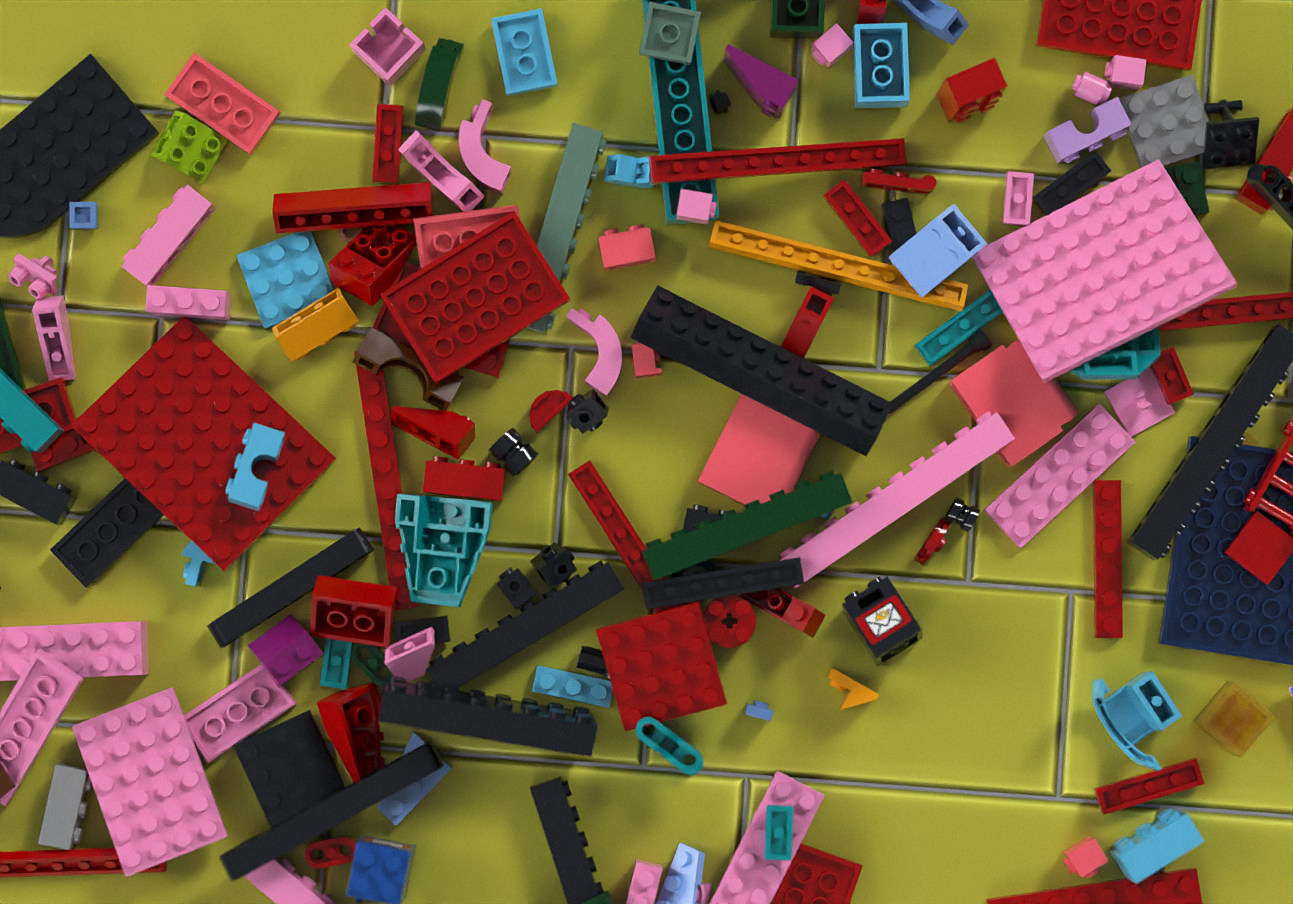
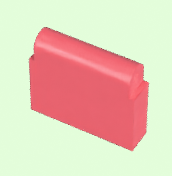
M1018 339L1011 343L1008 348L1001 345L948 382L977 425L976 419L989 411L991 415L997 412L1013 434L1015 439L996 451L1007 468L1014 466L1063 432L1061 426L1071 421L1073 417L1080 413L1056 378L1043 383Z
M741 394L698 483L742 505L758 499L761 504L770 501L769 495L784 490L785 494L793 492L794 485L797 484L821 433Z

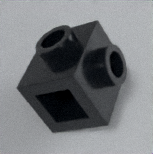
M591 389L583 396L580 393L568 402L569 406L566 413L568 416L566 418L569 424L574 429L578 428L582 434L587 430L592 432L603 424L602 420L608 416L609 407L597 392Z
M555 542L544 547L540 554L530 560L541 579L552 589L558 584L567 581L571 574L577 571L572 562L575 557L566 546L562 549Z

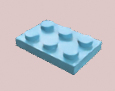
M542 8L491 18L506 95L511 96L558 86Z

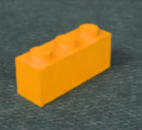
M338 287L271 329L276 340L290 361L293 362L296 359L305 358L317 346L328 344L340 332L351 330L359 320Z

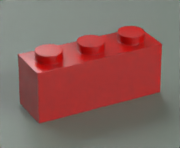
M433 456L432 461L426 460L422 492L503 502L506 470L500 469L501 464L485 462V467L474 466L475 461L459 459V464L448 463L449 458Z

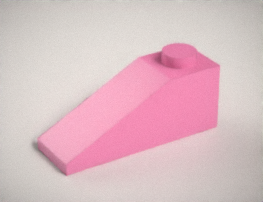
M64 296L37 299L32 312L48 380L52 381L58 378H64V381L75 379L70 325Z

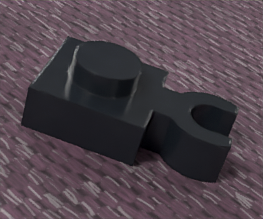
M798 270L795 283L812 286L829 296H832V294L838 295L841 287V281L800 270Z

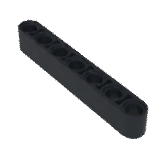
M359 527L208 624L207 628L220 648H224L314 590L318 575L334 577L371 553L374 548Z

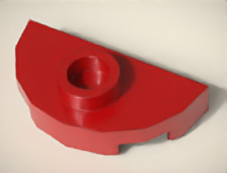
M559 390L546 391L539 395L532 403L529 414L530 424L535 433L537 434L558 415L568 405L573 396Z
M944 517L940 518L916 555L915 561L919 564H925L934 551L939 553L946 543L947 539L944 538V535L951 523L944 520Z

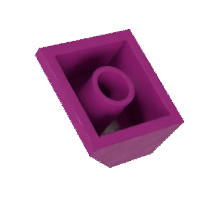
M291 614L248 645L278 688L323 655V652L308 632Z

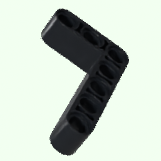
M1253 165L1247 173L1249 184L1293 230V183L1274 165ZM1265 171V172H1266V179H1265L1264 182H1263V180H1262V174H1263V172ZM1282 189L1283 195L1282 198L1279 199V192Z

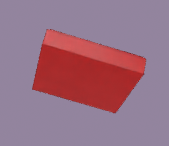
M1254 511L1224 553L1265 585H1268L1292 554L1293 537L1260 512Z

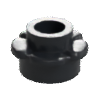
M718 89L715 90L714 94L709 95L710 104L717 115L728 113V107L731 106V102L727 93H721Z

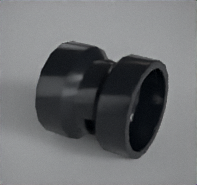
M956 497L944 520L949 523H957L960 525V529L969 532L979 515L980 509L975 506L969 507L965 505L964 500Z

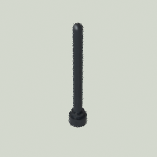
M981 329L971 335L972 338L969 340L968 345L891 400L892 406L888 414L896 411L974 352L979 353L981 350L984 352L989 349L992 343Z

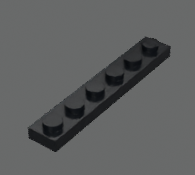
M799 557L644 582L642 585L646 609L799 585L804 584Z

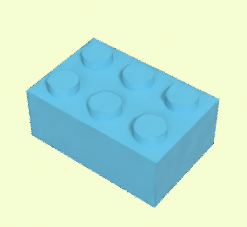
M907 23L855 24L852 30V41L854 42L852 48L855 108L907 107L910 101Z
M1169 808L1158 815L1159 819L1152 824L1146 822L1135 829L1136 834L1129 838L1124 836L1113 843L1114 847L1109 852L1125 878L1137 884L1204 842V839L1187 813Z

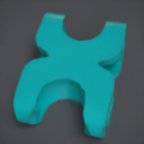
M644 717L638 721L636 734L644 743L688 775L696 774L701 770L703 758L694 746L677 735L665 724L652 717ZM651 723L655 726V731L647 735L642 731V728L645 724ZM687 754L695 756V762L691 765L683 763V758Z

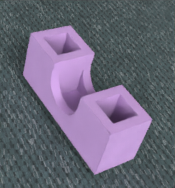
M1118 97L1094 108L1089 113L1094 122V131L1092 133L1084 134L1079 132L1071 120L1047 131L1043 137L1057 164L1064 160L1066 164L1071 163L1081 157L1080 152L1086 149L1089 152H1093L1104 146L1102 141L1109 138L1115 141L1127 134L1125 130L1132 124Z

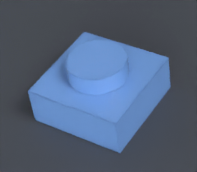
M70 202V229H98V203Z
M754 700L753 704H746L744 714L771 721L773 710L768 709V703Z

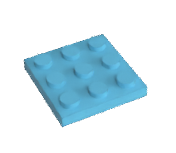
M312 231L296 232L236 255L265 329L281 323L334 290Z

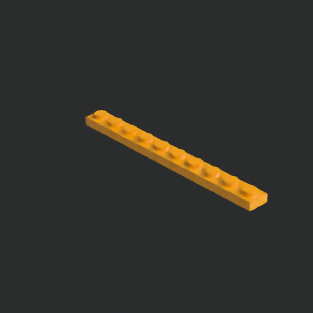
M715 220L709 243L710 248L960 312L964 308L968 284L945 279L921 298L896 266Z

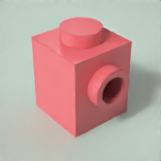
M1088 836L1063 851L1066 856L1063 862L1071 874L1075 872L1079 877L1085 876L1089 878L1100 871L1098 867L1108 862L1098 842L1092 836Z

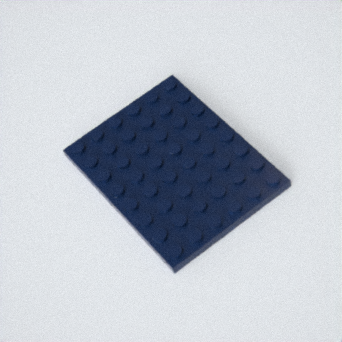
M1189 436L1187 452L1197 437ZM1241 444L1237 450L1233 448L1228 456L1231 460L1222 472L1220 470L1213 478L1216 482L1208 493L1204 492L1199 499L1201 505L1193 515L1189 513L1184 521L1186 527L1178 537L1174 536L1158 644L1293 665V552L1268 585H1265L1224 553L1254 511L1260 512L1287 534H1290L1292 530L1289 528L1290 525L1261 508L1256 507L1252 512L1243 510L1246 504L1243 500L1247 492L1251 488L1254 489L1276 449ZM1282 461L1275 475L1293 484V466ZM1269 483L1262 497L1293 515V497Z

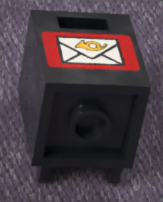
M888 576L883 579L880 577L875 578L867 584L868 588L861 593L855 591L844 598L845 603L842 604L845 617L877 667L884 665L889 659L922 640L921 627ZM884 596L883 598H881L880 600L876 601V602L873 603L872 605L868 606V607L865 608L864 610H861L862 608L866 607V606L869 605L870 603H872V602H874L875 600L879 599L880 597Z

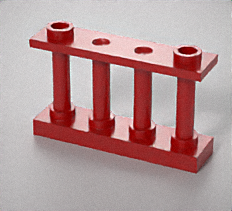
M1289 420L1282 430L1284 437L1254 489L1251 488L1247 492L1243 500L1246 503L1243 510L1252 512L1256 507L1261 508L1290 525L1289 528L1292 530L1289 535L1293 537V515L1262 497L1269 483L1293 497V484L1275 475L1282 461L1293 466V454L1288 452L1293 443V421Z

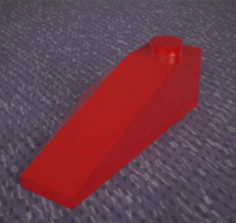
M374 682L335 692L316 702L323 726L353 782L385 765V760L381 756L380 741H384L383 732H380L378 716L380 697Z

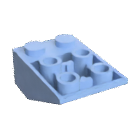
M953 204L888 258L922 298L976 255L987 243L956 205Z

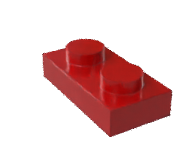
M1174 346L1161 351V355L1152 365V369L1167 405L1194 395Z

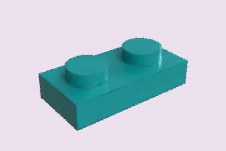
M326 638L320 686L347 689L353 642Z
M766 805L764 859L792 861L793 806Z

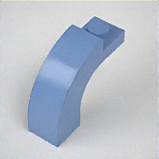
M893 0L903 12L921 27L952 45L969 26L958 9L940 0Z

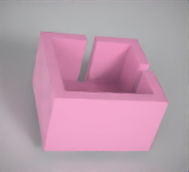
M385 7L369 24L375 35L372 37L365 28L349 45L353 53L391 87L424 53L426 48L424 43L407 27L404 28L403 23Z

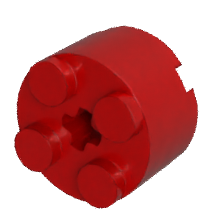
M731 595L715 598L706 606L703 612L710 640L721 647H738L747 642L755 630L756 616L754 610L745 599L739 596ZM728 613H731L732 618H736V623L732 624L730 629H727L726 624H722V619L726 618Z

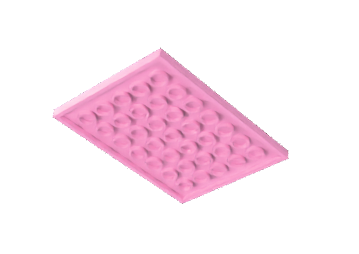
M1159 159L1030 223V225H1026L986 245L972 257L1043 383L1237 287V282Z

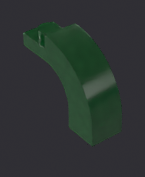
M439 38L436 46L433 45L419 93L415 126L440 132L446 117L450 89L455 71L463 54L464 44Z

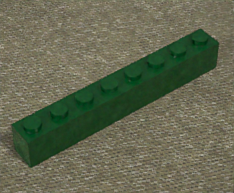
M833 470L819 475L820 481L811 485L809 480L794 485L795 491L788 494L781 490L769 495L770 501L761 504L758 499L745 504V511L736 514L733 509L720 514L721 520L711 523L710 519L695 524L696 530L686 533L685 528L671 533L672 539L662 543L659 538L646 543L647 549L642 552L653 580L853 503L842 474L835 475Z

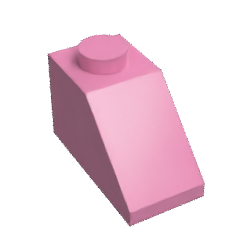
M432 627L389 645L388 648L385 647V665L393 676L403 677L406 679V682H412L425 674L434 649V629Z

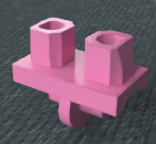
M19 253L15 256V267L9 273V279L12 284L21 287L28 280L32 283L28 287L29 293L38 300H41L48 293L55 296L59 292L56 287L57 276L55 275L57 270L52 268V258L45 256L39 260L35 257L31 261Z

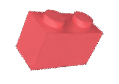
M640 224L628 227L629 231L619 233L618 229L603 232V236L598 237L604 271L655 262L656 256L650 227L644 228V225Z

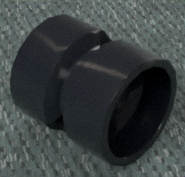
M514 427L501 436L491 446L489 452L498 461H504V468L513 477H516L538 456V453L529 443H522L523 437Z

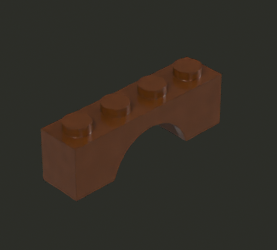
M370 328L353 360L354 364L375 375L391 367H399L410 371L417 377L422 386V400L443 411H447L464 379L457 371L436 384L410 345L404 342L399 343L390 338L386 332Z

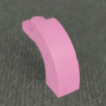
M482 99L480 105L476 104L471 113L470 119L473 122L462 119L459 130L460 153L468 171L476 181L487 189L503 195L512 169L511 166L489 157L482 148V135L493 110L492 103Z
M415 131L398 149L408 162L428 182H431V185L462 212L471 211L485 197L469 179L449 164L419 132Z
M571 308L566 315V319L590 335L596 342L599 350L598 361L585 380V383L607 398L615 387L621 373L622 350L620 341L611 324L600 314L593 323L590 321L592 316L581 308L578 311Z

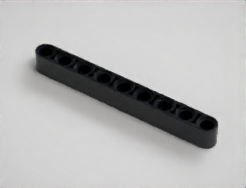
M432 741L427 742L219 856V859L230 880L235 881L443 767L444 763Z

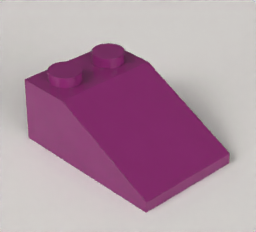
M727 44L724 54V61L755 104L762 108L761 112L771 118H775V116L781 118L795 92L798 79Z

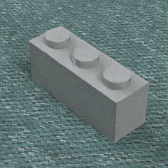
M65 763L55 765L38 844L67 850L75 848L76 844H80L83 835V829L80 828L81 820L86 817L89 807L86 797L87 793L91 792L93 788L87 768Z

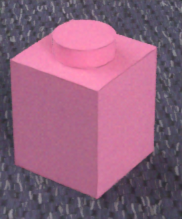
M836 23L813 43L811 48L813 51L812 56L820 65L825 64L829 68L852 49L854 42Z
M1115 55L1110 62L1106 63L1104 78H1108L1107 84L1116 88L1139 90L1144 83L1147 59Z
M681 189L676 219L708 224L709 217L714 218L717 202H711L713 194Z

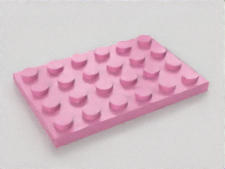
M173 687L72 726L126 877L229 837Z

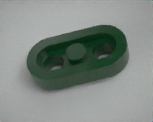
M360 643L353 645L351 649L353 662L375 684L383 685L384 678L390 679L393 676L385 665V654L377 646ZM363 648L369 650L370 655L368 658L361 656L360 652ZM381 667L388 669L386 677L380 676L379 669Z

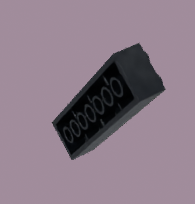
M391 676L390 679L384 678L378 707L379 722L588 757H592L598 727L593 713H589L590 710L587 708L574 707V710L565 709L562 704L549 702L548 706L537 704L538 701L530 698H522V701L511 700L512 697L505 694H496L495 697L487 696L484 691L476 689L463 692L459 691L458 687L452 685H443V688L433 687L431 682L421 680L417 681V684L406 682L405 678Z

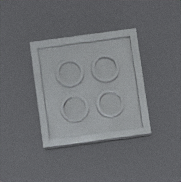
M1193 75L1119 98L1132 124L1127 129L1140 168L1158 159L1163 166H1167L1203 154L1206 122L1209 121Z

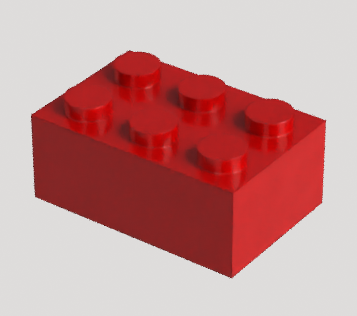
M994 57L946 78L936 96L948 123L956 120L958 124L970 119L971 114L980 110V113H985L995 108L994 104L998 103V99L1003 97V92L1008 86Z
M318 575L312 594L310 636L388 648L394 628L397 587Z

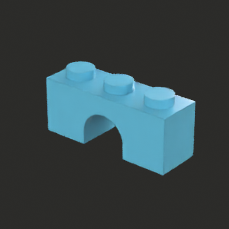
M257 423L253 424L252 430H246L243 444L246 445L244 453L238 454L234 469H237L235 479H229L225 491L226 494H229L228 499L230 503L260 512L268 489V482L254 477L252 468L256 462L263 459L277 462L285 440V432Z

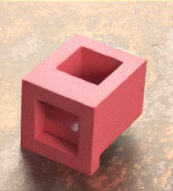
M639 342L632 345L636 378L662 375L661 368H656L655 365L660 364L659 352Z

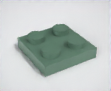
M649 2L639 55L691 65L701 12Z

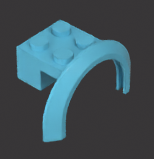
M1154 672L1140 673L1106 698H1104L1105 694H1109L1111 691L1102 678L1095 679L1092 682V703L1109 735L1134 762L1152 770H1161L1153 755H1146L1134 746L1153 731H1162L1182 717Z

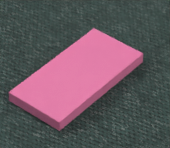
M259 665L184 716L194 744L205 761L209 763L297 703L286 686L283 685L278 688L263 666Z

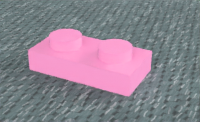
M1007 172L1002 224L1015 226L1030 225L1033 173Z

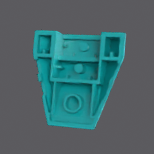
M397 494L395 523L396 528L400 530L402 540L400 548L401 553L405 555L407 565L405 573L411 602L461 607L491 530L493 503L436 496Z

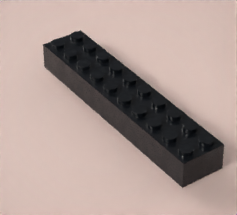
M658 285L642 311L630 337L866 457L878 438L892 406L891 402Z

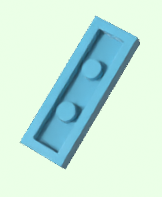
M537 665L532 688L533 692L607 708L610 707L613 693L610 680Z

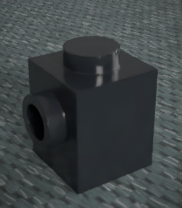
M510 567L498 576L501 580L497 583L498 587L515 609H518L538 594L519 568L513 570Z

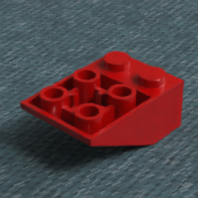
M398 225L365 227L328 263L332 284L373 307L382 298L380 294L391 288L416 246L415 234Z

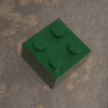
M771 0L770 38L819 39L824 33L825 0Z

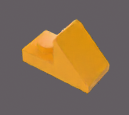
M831 668L826 676L831 679L829 685L841 692L845 688L849 690L839 709H846L877 700L879 694L834 668Z

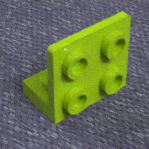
M175 110L150 156L169 164L197 182L204 183L228 140L188 114Z

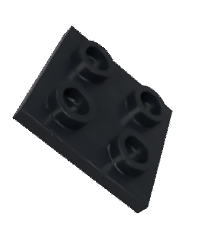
M1221 99L1217 103H1204L1206 114L1220 113L1222 121L1206 122L1203 169L1255 164L1259 118L1234 119L1230 111H1242L1243 104L1241 100L1226 101V99Z

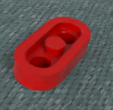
M349 836L315 841L306 848L305 860L313 868H324L349 863L354 860L357 842ZM342 845L349 846L350 852L348 854L341 852ZM317 849L323 851V858H316L315 851Z

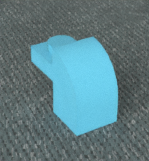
M622 154L607 156L604 182L637 188H652L653 185H657L651 184L649 157L635 158Z
M190 541L181 555L192 558L191 562H187L185 565L183 577L186 578L185 584L200 587L206 562L215 563Z

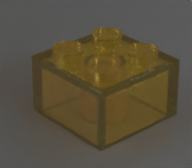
M1226 681L1193 721L1229 753L1241 758L1275 717L1237 683Z

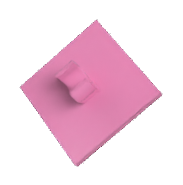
M1150 367L1139 378L1127 379L1104 392L1123 428L1131 437L1175 413L1172 405H1167L1157 378Z

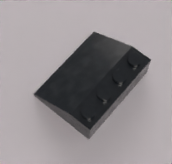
M310 710L233 745L270 828L345 787Z

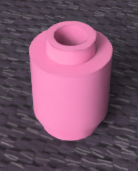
M1084 71L1082 76L1077 74L1071 89L1075 90L1074 96L1097 105L1098 103H1106L1112 86L1107 84L1108 81Z

